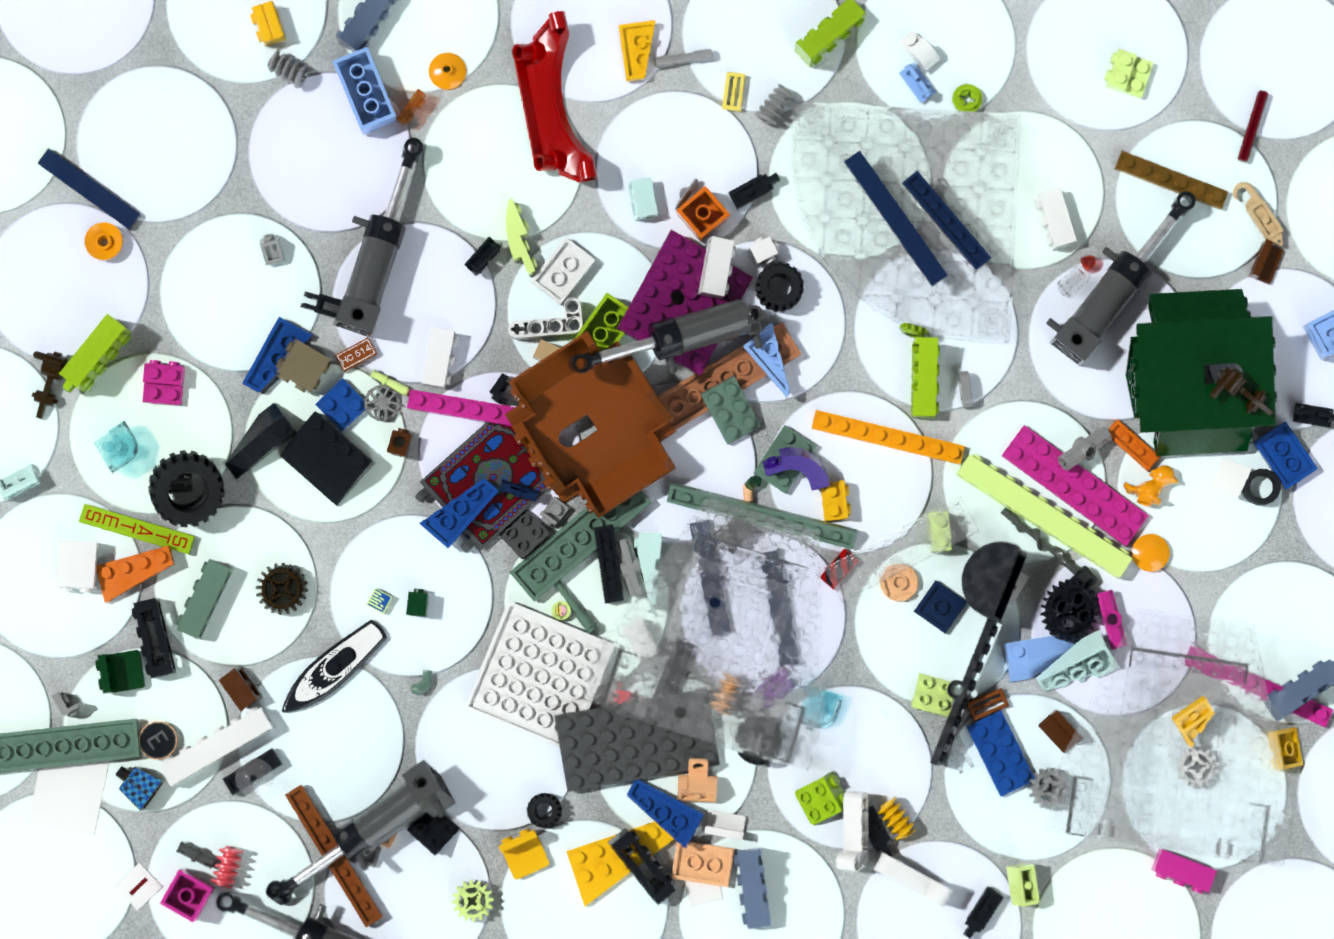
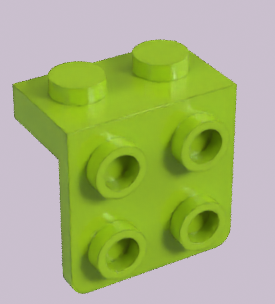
M834 771L795 791V796L811 825H815L843 811L845 792Z

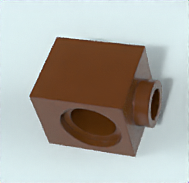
M398 428V431H392L387 449L388 454L407 459L413 438L408 430ZM398 438L405 439L403 447H396L395 442Z

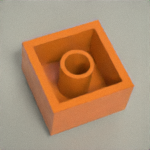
M706 186L676 210V215L700 243L730 218L729 212Z

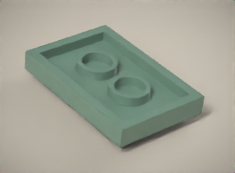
M735 376L729 377L700 394L727 445L761 426Z
M784 425L753 474L786 494L800 471L785 470L766 476L763 461L772 456H780L779 449L796 447L812 453L817 445Z

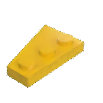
M656 20L618 25L626 82L645 79Z

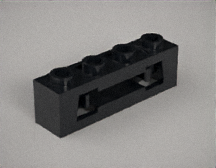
M159 598L133 603L132 615L138 622L139 627H136L138 638L142 639L141 653L147 660L145 665L147 675H150L151 679L177 673ZM146 621H154L160 651L164 653V655L155 656V659L154 655L156 653L149 624H146Z
M624 828L607 843L651 899L659 905L676 891L673 887L675 882L668 874L665 876L662 873L663 867L657 860L653 861L649 855L652 853L645 845L641 846L637 840L640 838L634 830L629 831ZM632 843L636 849H633L629 844ZM621 849H624L628 855L635 851L652 874L659 877L662 882L659 883L655 877L649 881L628 855L625 856ZM649 883L655 888L654 890L648 885Z

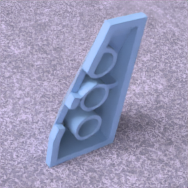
M1047 636L1003 644L1009 681L1030 679L1045 671L1080 639L1076 638L1074 642L1070 640L1066 642L1062 639H1056L1055 636Z

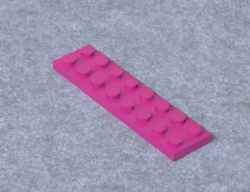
M1023 425L1001 457L1126 547L1149 515L1079 464L1070 470H1064L1058 463V457L1063 453Z

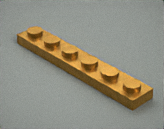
M1121 151L1114 168L1117 171L1177 194L1189 191L1195 196L1196 201L1219 210L1223 208L1229 192L1125 151Z

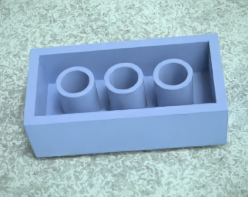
M368 47L332 61L363 135L398 121Z

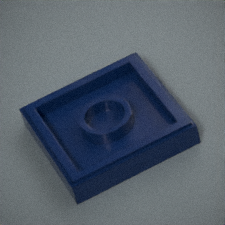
M935 580L913 612L946 634L967 602Z

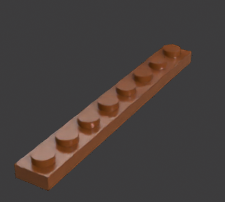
M301 784L285 794L320 854L323 856L336 847L338 844L303 785ZM345 854L328 865L365 927L370 926L383 917Z

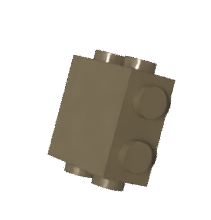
M297 339L290 341L285 349L287 351L284 358L281 357L275 366L277 368L276 372L280 374L278 378L286 383L289 381L296 384L295 388L303 393L306 390L309 392L316 390L321 382L319 380L322 373L325 374L331 365L329 363L331 359Z

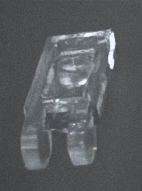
M947 719L933 726L938 738L941 736ZM955 728L953 732L955 739L951 746L948 745L946 753H948L949 759L953 761L959 774L964 771L962 765L957 760L958 757L963 755L970 768L974 767V764Z

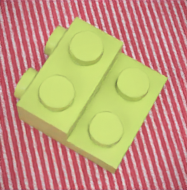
M1118 49L1111 56L1110 63L1112 67L1105 74L1104 81H1107L1105 87L1141 99L1154 62L1136 57L1137 54Z

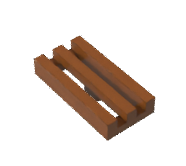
M1002 688L969 701L967 707L973 721L1003 709L1009 706ZM998 693L1001 696L980 706L972 708L973 704L978 703L991 696H994ZM1003 700L1004 704L981 714H975L976 711Z

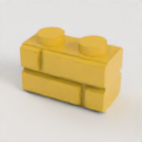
M268 1L251 8L253 13L250 14L253 25L257 24L259 31L256 32L259 43L263 42L264 46L267 47L287 40L273 1Z

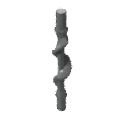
M1006 507L1001 511V514L1016 526L1018 532H1026L1036 540L1038 550H1048L1059 560L1062 566H1065L1074 575L1077 573L1079 568L1064 556L1062 549L1057 546H1050L1040 538V530L1038 528H1028L1020 521L1018 516H1015Z

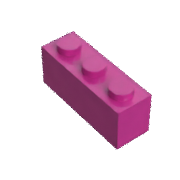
M1158 849L1151 871L1156 872V877L1164 880L1167 877L1174 879V884L1182 887L1185 884L1192 886V891L1203 894V891L1209 893L1217 870L1163 849Z

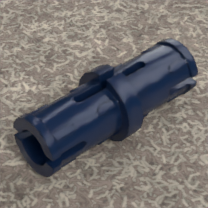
M502 479L499 491L515 495V498L522 497L536 502L539 492L538 490L525 487L521 483L518 485Z

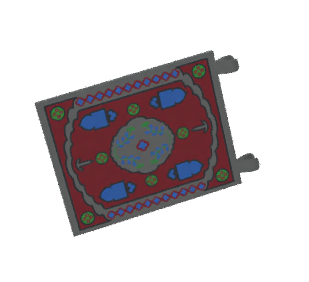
M485 423L420 481L424 488L415 497L419 502H422L431 494L444 507L484 478L498 490L502 479L518 485L521 483L525 487L538 490L537 499L548 489L543 482L545 480L543 473L538 467L534 468L528 458L531 456L523 444L519 445L513 437L516 434L513 428ZM499 491L464 531L471 539L462 545V550L468 553L475 545L482 550L534 502L522 497L515 498V495Z

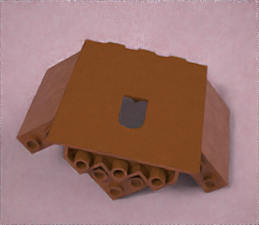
M586 331L509 381L512 386L510 392L516 400L519 398L518 402L520 405L507 412L505 416L516 433L513 435L519 445H524L531 456L528 459L534 468L538 467L545 477L543 482L547 489H553L564 504L580 495L583 501L587 500L585 506L591 514L594 512L600 518L676 469L661 442L677 431L670 422L673 419L632 355L594 365V369L585 373H575L570 369L569 360L573 355L601 352L588 331ZM617 341L604 350L615 348L621 345ZM579 358L576 361V366L579 369L583 368L584 361ZM585 415H588L597 431L574 446H563L559 441L560 432Z

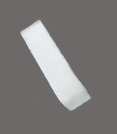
M568 298L564 303L565 317L513 321L508 326L509 335L514 340L576 336L583 327L581 303L577 298ZM570 303L578 305V309L574 312L569 311L567 308ZM553 323H558L561 326L558 332L550 330V326ZM570 323H579V329L575 331L570 330ZM525 325H528V326H527V330H528V333H529V334H526V332H525V330H524V329H525ZM533 325H540L542 327L541 331L537 334L532 333L531 328ZM519 326V329L524 331H519V334L516 335L512 330Z
M846 791L843 799L844 850L838 853L836 866L839 870L859 871L868 863V795L866 792Z
M883 852L873 869L943 908L953 891Z

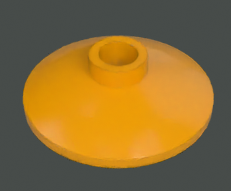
M441 53L431 61L429 77L432 83L440 89H455L465 80V63L454 53ZM445 67H450V71L447 73L443 70Z
M101 222L89 228L85 235L84 244L87 252L93 258L109 260L120 252L123 238L116 226ZM104 239L108 240V244L106 246L102 245V241Z

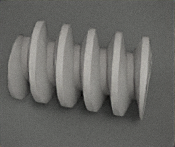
M278 49L271 56L267 64L269 72L275 71L277 77L281 76V79L284 81L288 79V84L294 83L296 89L300 88L306 81L310 71L305 72V65L299 69V61L293 65L292 57L286 60V53L279 56L280 49Z
M779 83V88L773 89L774 94H769L770 100L765 99L764 105H760L759 110L761 112H755L757 118L766 125L770 123L776 125L777 123L774 118L781 119L779 111L786 113L783 106L790 107L791 105L788 100L795 101L792 93Z

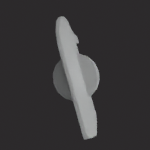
M694 178L688 187L680 190V199L676 204L675 210L684 201L689 200L693 196L692 190L696 186L698 179Z

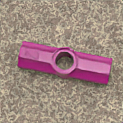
M1113 590L1097 593L1096 597L1099 598L1098 604L1100 605L1102 623L1105 626L1111 650L1128 646L1122 626V617L1118 611ZM1110 614L1116 617L1114 625L1109 624L1107 621Z

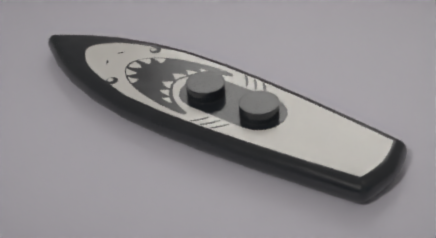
M369 620L320 655L301 673L292 685L282 707V712L287 713L307 708L333 693L384 643L387 635L383 628L374 620Z

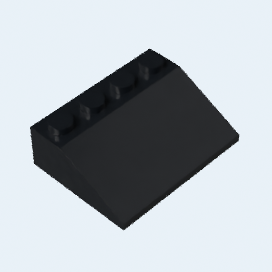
M316 411L301 426L279 455L336 506L375 464Z

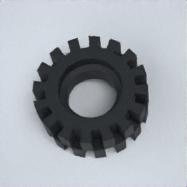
M550 793L535 795L527 806V816L530 822L540 828H549L555 825L562 814L560 801ZM548 803L551 806L552 813L548 818H541L537 814L539 804Z

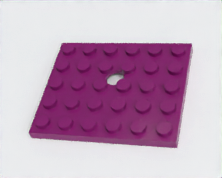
M671 229L617 329L637 341L649 338L648 325L650 323L742 299L753 277L732 265L731 276H728L727 284H729L727 295L722 299L698 295L706 249ZM677 290L683 293L684 302L682 304L675 305L672 303L670 296L673 291ZM717 344L685 352L683 355L673 357V360L685 369L701 376Z

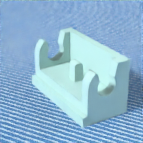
M652 178L631 180L627 185L634 221L649 219L658 215Z
M30 464L0 480L2 499L9 500L41 483L33 465Z

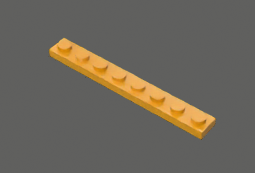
M819 410L815 411L811 427L813 430L957 465L961 464L965 448L963 445Z

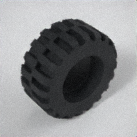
M186 450L180 451V454L175 455L174 452L169 454L170 457L167 459L163 457L159 461L160 465H155L152 470L153 475L149 477L150 486H148V492L156 512L165 521H170V524L174 526L180 524L181 527L188 528V524H192L195 527L199 526L198 522L203 521L206 523L209 521L208 517L210 515L214 517L217 514L216 509L218 507L221 508L223 503L222 497L225 496L224 481L216 465L203 454L198 455L195 451L187 453ZM184 473L197 474L202 478L205 486L202 496L197 501L186 505L172 501L168 493L172 480Z

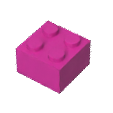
M181 868L176 873L159 904L194 923L199 919L216 887Z

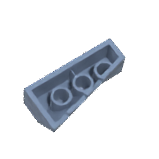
M365 0L364 3H358L354 11V17H348L344 23L343 32L339 30L336 34L339 44L352 52L368 47L369 39L377 34L379 30L378 25L381 21L386 20L389 15V8L391 5H395L398 0Z
M1330 659L1324 663L1322 660L1318 661L1312 666V671H1303L1297 675L1298 680L1293 682L1291 679L1282 685L1284 689L1279 692L1276 689L1267 695L1269 699L1264 702V705L1277 722L1334 685V661Z
M760 847L737 850V855H734L735 867L739 866L740 874H736L737 884L742 886L743 892L739 894L740 905L745 907V913H742L743 925H747L748 929L771 926Z

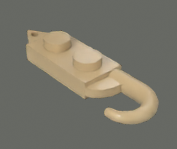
M1240 182L1236 184L1233 189L1234 199H1238V190L1245 188L1251 196L1245 205L1246 212L1264 239L1273 241L1274 244L1282 247V232L1284 230L1265 201L1250 183Z

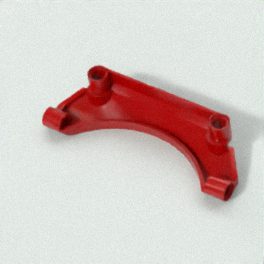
M556 11L548 15L549 19L532 37L533 42L529 44H515L513 46L512 56L516 68L534 168L537 171H555L558 169L559 175L579 183H585L598 177L594 156L578 141L566 116L562 98L561 73L563 57L569 39V29L565 11Z

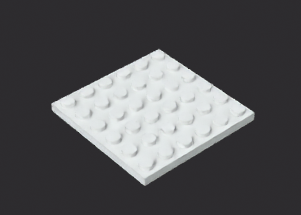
M508 601L464 708L560 748L554 715L590 708L615 644Z

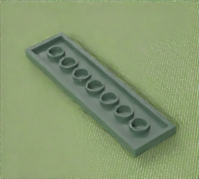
M640 491L600 518L594 512L591 514L586 507L509 573L535 602L596 550L593 527L613 524L614 533H617L652 502L643 491Z
M138 718L0 733V773L141 757Z

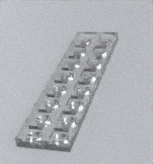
M961 496L825 567V570L841 602H845L976 534L980 530Z

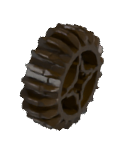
M285 563L281 564V569H279L278 564H274L275 570L268 566L269 574L261 572V575L265 577L264 580L257 579L258 582L262 583V586H256V589L262 591L257 593L256 596H263L259 603L264 604L267 602L264 609L267 610L272 606L271 613L273 614L276 612V609H278L279 615H282L283 609H285L286 614H290V607L293 611H297L295 604L297 603L299 606H302L303 603L299 599L306 600L307 598L302 595V592H308L307 588H302L303 585L308 584L307 581H301L305 575L300 574L297 576L300 569L296 568L292 572L293 565L291 564L287 569ZM280 573L290 574L281 582L273 578V576ZM293 580L297 584L296 595H293L290 591V585L293 583ZM268 582L274 588V592L271 595V598H269L267 594ZM276 584L282 586L283 584H285L286 586L284 587V589L287 593L281 592V594H279L278 592L280 589ZM282 596H286L291 600L284 605L275 604V601L279 600Z

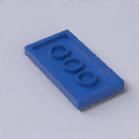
M1002 710L966 727L1000 797L1030 783L1029 779H1035Z

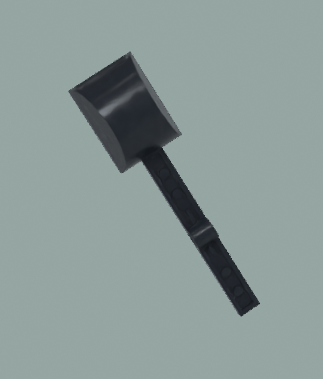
M1003 541L986 544L970 556L962 573L964 597L972 609L986 617L987 620L963 680H953L947 687L948 695L955 699L930 761L931 764L940 766L941 763L944 764L947 759L948 753H946L948 745L951 746L955 739L953 732L955 727L958 728L961 724V712L968 706L970 699L967 697L969 692H973L977 681L975 677L977 673L980 674L984 665L982 660L984 655H988L991 645L989 642L991 637H995L998 631L996 624L1001 623L1025 563L1027 552L1016 544ZM957 685H961L963 692L956 696L954 688Z

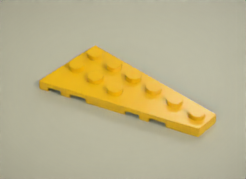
M655 821L633 828L640 838L637 840L641 846L645 845L652 853L649 855L650 857L674 840ZM617 834L566 851L584 907L630 873L629 869L607 843ZM632 843L629 844L633 849H636ZM621 849L625 856H627L628 854L625 852V850ZM635 851L628 855L637 866L643 863Z

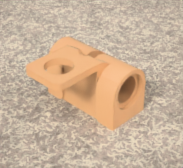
M689 759L688 775L678 774L677 800L716 803L717 776H708V760ZM699 763L703 764L704 766L695 767L693 765Z

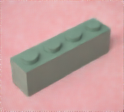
M211 559L203 564L201 568L203 574L200 580L197 579L192 589L195 591L192 597H188L184 607L186 610L183 615L180 614L176 622L178 627L176 630L196 639H201L233 569Z

